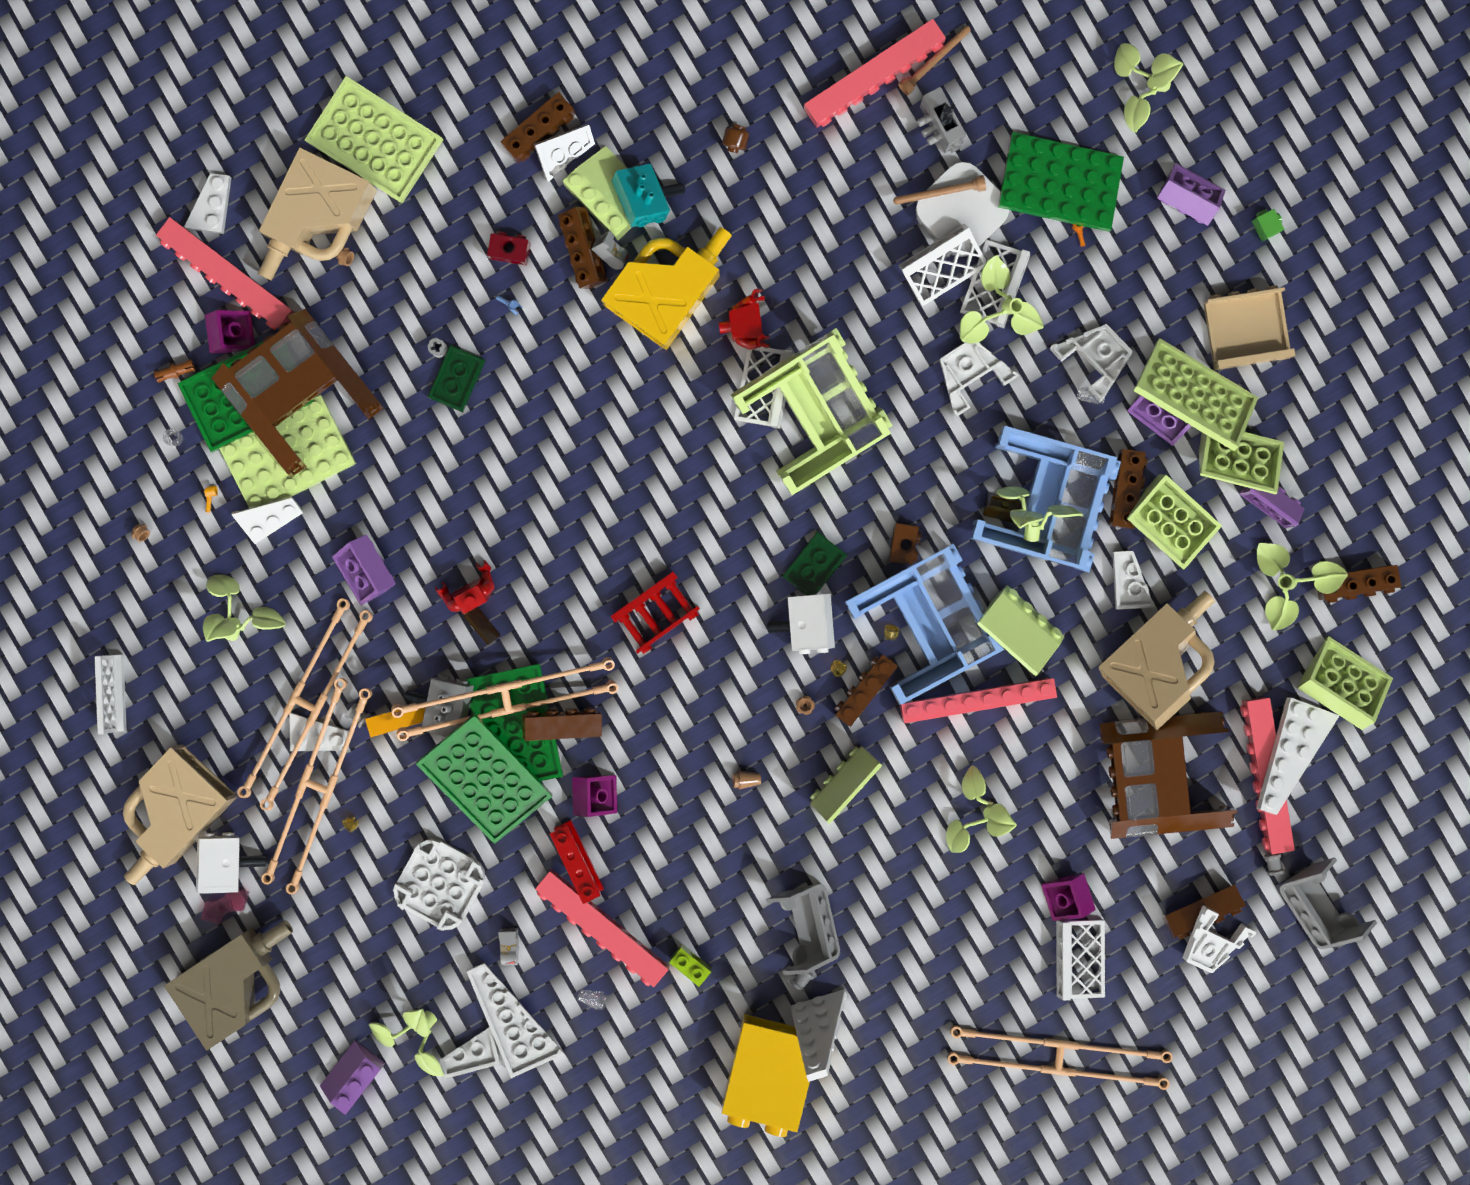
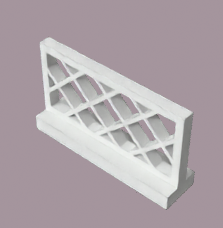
M963 224L898 266L921 305L924 306L982 270L987 261L973 238L970 229ZM967 239L972 243L970 252L960 250L962 243ZM948 251L956 252L953 262L944 260L945 254ZM959 253L968 254L966 265L957 263ZM972 256H977L982 261L976 267L969 266ZM932 261L939 262L937 272L927 271L928 265ZM943 263L952 265L949 275L940 273ZM955 266L965 268L962 276H953ZM916 271L922 272L920 283L912 281L910 275ZM926 274L936 275L933 285L923 284ZM939 276L948 278L946 286H936ZM922 287L931 288L930 295L923 299L920 295Z
M986 240L982 254L986 257L987 261L989 258L986 252L988 246L997 249L999 258L1001 257L1008 269L1013 266L1012 271H1010V282L1005 290H1001L1003 293L1015 298L1030 258V252L1026 250L1020 251ZM1008 253L1016 254L1015 262L1007 265L1003 256ZM979 258V261H978L977 266L982 263V261H981L980 258ZM978 271L972 277L960 313L966 314L970 312L966 310L969 302L976 299L979 309L975 311L978 313L982 312L983 315L981 316L983 319L986 317L984 310L993 305L997 312L1002 311L1001 306L1006 298L1002 296V298L994 301L990 293L991 291L987 290L976 295L973 290L974 285L981 282V273ZM988 293L992 303L982 307L978 298ZM1003 314L986 321L1004 328L1009 314Z
M764 347L747 350L740 388L746 385V380L748 383L751 382L747 375L754 367L759 375H762L757 367L761 362L766 360L771 367L770 369L794 355V352ZM752 350L760 351L764 357L754 363L751 359ZM773 354H780V362L773 366L768 358ZM777 387L774 391H771L773 398L767 404L760 398L764 406L757 411H754L751 405L748 406L752 414L747 418L739 417L740 410L736 407L734 420L780 429L786 399L779 387ZM765 408L769 412L768 422L761 421L757 416Z
M124 655L95 656L98 735L127 731Z
M1105 920L1056 921L1058 998L1071 1000L1074 998L1105 997ZM1072 925H1079L1083 929L1077 937L1072 934ZM1093 925H1099V932L1093 936L1088 930ZM1087 933L1092 940L1084 947L1079 940ZM1096 942L1099 945V951L1093 956L1088 949ZM1078 943L1083 949L1075 957L1072 954V947ZM1087 952L1092 959L1084 966L1079 959ZM1096 961L1099 965V970L1093 975L1088 968ZM1078 962L1083 969L1075 976L1072 973V967ZM1085 972L1092 977L1086 985L1079 980ZM1096 981L1099 984V992L1092 993L1088 988ZM1078 982L1083 988L1078 993H1072V986Z

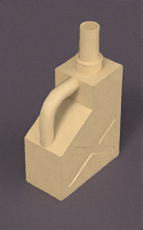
M299 148L259 229V232L270 239V242L266 246L269 250L257 274L272 281L284 256L288 257L290 250L319 261L330 260L336 257L343 249L350 233L358 231L377 189L369 181ZM337 233L333 243L326 249H318L309 245L313 235Z
M1203 591L1186 608L1180 607L1178 612L1166 604L1099 666L1102 677L1156 730L1191 699L1190 694L1213 671L1215 662L1213 653L1196 635V631L1193 628L1197 624L1196 620L1215 602L1214 598L1206 591ZM1191 646L1202 657V666L1187 680L1181 655Z
M183 744L168 749L139 780L140 785L124 804V821L139 837L135 842L143 849L140 852L141 857L124 874V878L132 885H136L153 867L160 865L164 869L176 863L197 841V837H200L238 797ZM142 799H144L151 824L148 829L135 815L136 806Z

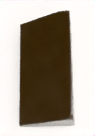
M988 492L983 515L1014 523L1010 512L1018 509L1023 510L1022 501L1006 499L998 494Z
M478 607L464 614V618L487 645L492 644L501 636Z

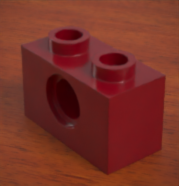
M497 231L496 234H490L487 257L490 260L527 266L531 243L526 239V236L515 235V237H510L505 232ZM507 244L514 245V249L511 252L505 251Z

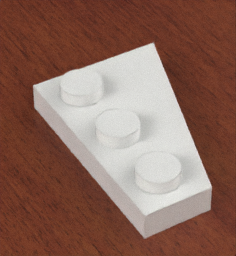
M586 124L534 144L546 180L549 182L555 174L565 169L566 165L582 155L595 142L590 127Z
M210 173L184 226L185 229L224 234L231 185L230 176Z
M288 496L257 507L252 506L246 510L234 511L231 515L254 544L302 514L303 510L292 496Z
M1112 552L1115 608H1154V602L1150 597L1147 584H1145L1134 552Z
M290 713V751H293L308 719L295 713ZM314 722L298 751L314 750L323 723ZM328 724L318 751L342 750L349 731Z
M490 1027L440 1059L442 1071L445 1074L444 1079L501 1064L498 1047Z

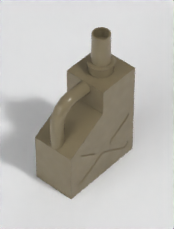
M283 920L265 933L258 932L256 934L254 929L250 928L164 985L206 1051L268 1010L277 1001L280 994V983L277 975L269 965V962L273 960L269 952L272 951L274 945L293 933V928L287 920ZM259 970L267 982L268 993L255 1004L254 972Z

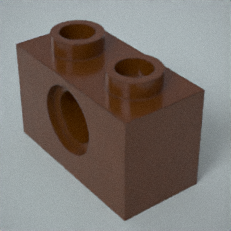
M894 524L888 562L913 565V562H917L918 551L915 548L916 543H920L921 532L918 531L919 527ZM903 539L910 542L908 550H903L900 546Z

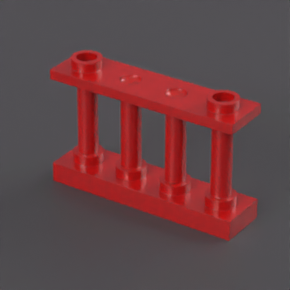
M674 572L611 616L615 623L618 621L623 623L640 646L636 650L637 654L642 652L644 655L652 649V643L687 618L691 621L699 615L697 612L700 610L699 606L693 609L676 586L677 582L675 580L678 577ZM665 587L667 590L670 589L687 613L679 620L676 619L660 596V591ZM648 599L655 601L671 623V626L664 631H661L646 610L644 602ZM634 609L641 614L656 635L647 643L629 619V613Z
M572 820L555 827L554 831L549 834L582 903L585 904L600 897V891L604 890V886Z

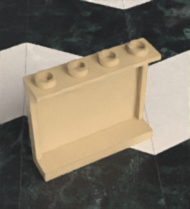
M1269 286L1264 291H1259L1258 288L1250 289L1245 294H1240L1239 291L1228 293L1227 297H1221L1220 294L1212 295L1203 302L1214 370L1290 359L1295 356L1294 348L1290 349L1281 293L1285 290V287Z

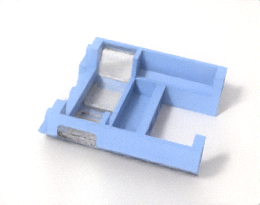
M1002 427V433H1000L998 439L999 442L995 444L994 448L1038 460L1026 502V510L1038 512L1044 518L1046 512L1049 511V506L1062 504L1079 510L1083 517H1055L1050 515L1044 525V530H1040L1039 541L1036 542L1024 540L1025 526L1021 529L1019 528L1018 532L987 524L985 523L986 521L978 519L973 521V525L976 526L973 527V535H971L970 539L1090 572L1094 554L1088 551V549L1092 548L1094 541L1091 538L1092 533L1097 530L1099 524L1097 516L1098 512H1102L1104 501H1102L1103 495L1107 494L1109 489L1107 481L1116 480L1121 461H1118L1117 457L1012 427Z
M954 544L845 601L850 613H852V618L856 619L863 613L894 598L929 665L889 685L900 705L1004 650L996 640L977 624L983 615L981 611L984 609L979 600L975 601L972 595L975 592L971 584H966L963 578L965 577L961 566L957 567V564L963 560Z

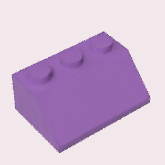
M1175 163L1160 189L1157 199L1165 205L1176 208L1180 213L1191 216L1198 223H1204L1208 226L1220 209L1226 190Z
M1140 394L1127 410L1172 446L1191 427L1190 424Z
M1279 486L1277 494L1243 487L1239 493L1284 528L1296 527L1300 522L1304 508L1300 506L1301 502L1294 497L1289 498L1285 495V490Z
M367 535L349 542L332 556L361 606L388 591L396 584Z
M355 1040L322 1082L320 1088L329 1102L346 1115L384 1066L385 1062Z

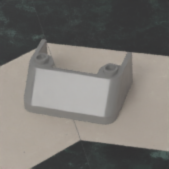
M1335 857L1311 864L1286 880L1280 887L1281 895L1312 943L1319 949H1328L1364 940L1377 924L1376 920L1359 923L1356 917L1350 913L1339 914L1321 887L1320 882L1326 879L1327 872L1337 861Z
M814 884L792 889L766 899L767 903L779 902L782 909L786 911L792 910L800 946L795 948L792 954L794 966L784 970L783 975L808 974L839 957V942L827 890L824 885Z

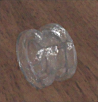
M168 429L164 432L163 441L167 445L176 447L182 443L183 436L178 430ZM175 433L174 436H177V439L170 440L169 435L172 436Z

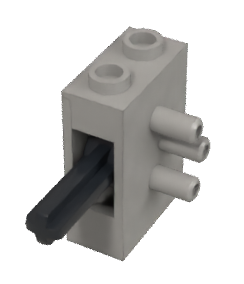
M939 87L923 96L920 108L925 116L919 118L917 124L921 127L929 123L930 126L921 131L923 137L934 133L933 136L927 138L929 145L939 142L944 153L948 151L953 153L961 148L960 145H962L966 133L954 113L953 105H950L942 88Z
M439 674V677L431 678L428 695L407 690L404 698L407 702L419 704L473 692L474 685L467 684L468 681L464 679H456L455 681L451 680L448 675ZM472 697L426 707L422 727L468 717ZM461 724L425 732L446 737Z

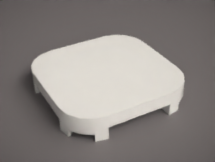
M956 163L927 190L970 182L972 179H975V176L984 174L970 163ZM984 175L985 191L978 192V190L974 191L971 189L918 200L916 219L937 240L965 224L970 229L978 247H980L1002 226L1008 217L1009 210L998 208L1000 191ZM969 239L964 241L960 250L970 252L971 241ZM948 251L949 254L955 256L956 252ZM959 253V257L968 256V254Z
M435 838L427 839L418 844L414 849L412 856L394 886V898L398 904L397 906L402 910L405 909L437 927L436 929L442 931L451 930L458 927L469 912L484 884L485 870L482 864L475 858L446 842Z

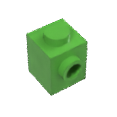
M1265 209L1257 213V218L1252 221L1262 242L1285 230L1282 225V217L1278 212L1276 213L1275 209L1269 212Z

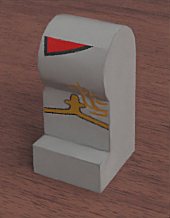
M607 231L596 238L592 250L610 267L618 270L622 269L629 254L626 249L620 247L613 240L615 235Z
M518 928L500 929L498 935L501 965H518Z

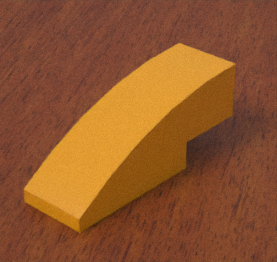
M426 707L404 713L399 718L394 717L392 712H387L365 719L370 738L398 730L401 727L422 723Z

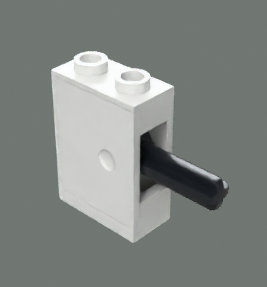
M831 594L788 597L790 620L767 623L766 629L768 633L791 632L792 651H799V654H810V650H817V653L829 652L828 649L835 648Z
M227 832L223 833L222 836H215V833H203L202 836L197 837L196 891L198 894L238 892L239 867H265L267 858L265 855L239 856V837L234 836V833Z

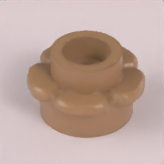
M345 247L337 255L339 265L349 266L353 262L354 253L349 251V248Z
M146 524L136 525L132 529V538L138 542L146 540L150 535L148 526Z
M809 696L800 697L796 702L797 711L801 714L804 713V715L810 714L812 709L815 708V703Z

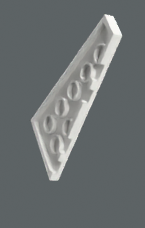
M1294 698L1286 699L1256 809L1274 815L1278 814L1339 715Z
M485 963L466 971L511 1078L564 1055L560 1047Z
M845 989L824 996H817L814 999L798 1002L790 1006L808 1082L828 1076L832 1060L831 1053L835 1047L834 1040L837 1039L841 1022L840 1015L844 1009L843 1002L847 997Z

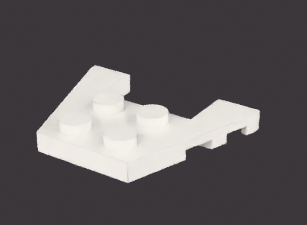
M1107 324L1050 347V350L1061 362L1078 350L1102 375L1088 389L1099 402L1104 399L1132 355V350Z
M964 343L940 359L955 418L971 408L960 391L980 377L993 370L1003 386L1019 377L1018 373L1007 367L1004 362L997 359L980 343Z
M1203 905L1182 958L1190 964L1213 973L1230 958L1229 954L1235 948L1240 949L1244 945L1243 941L1249 936L1252 938L1257 932L1241 923L1230 939L1209 930L1219 914L1215 910Z

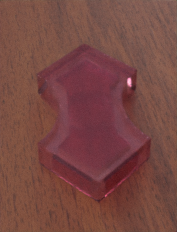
M238 889V892H227L219 900H206L201 920L221 924L222 919L227 913L244 911L249 891Z

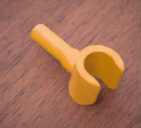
M209 486L204 490L207 500L205 512L210 513L212 497L218 496L217 486Z

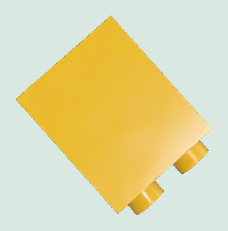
M744 1014L722 1101V1114L728 1115L727 1122L734 1126L747 1128L750 1125V1121L765 1124L764 1131L771 1135L786 1137L788 1130L798 1132L810 1083L806 1076L795 1026Z

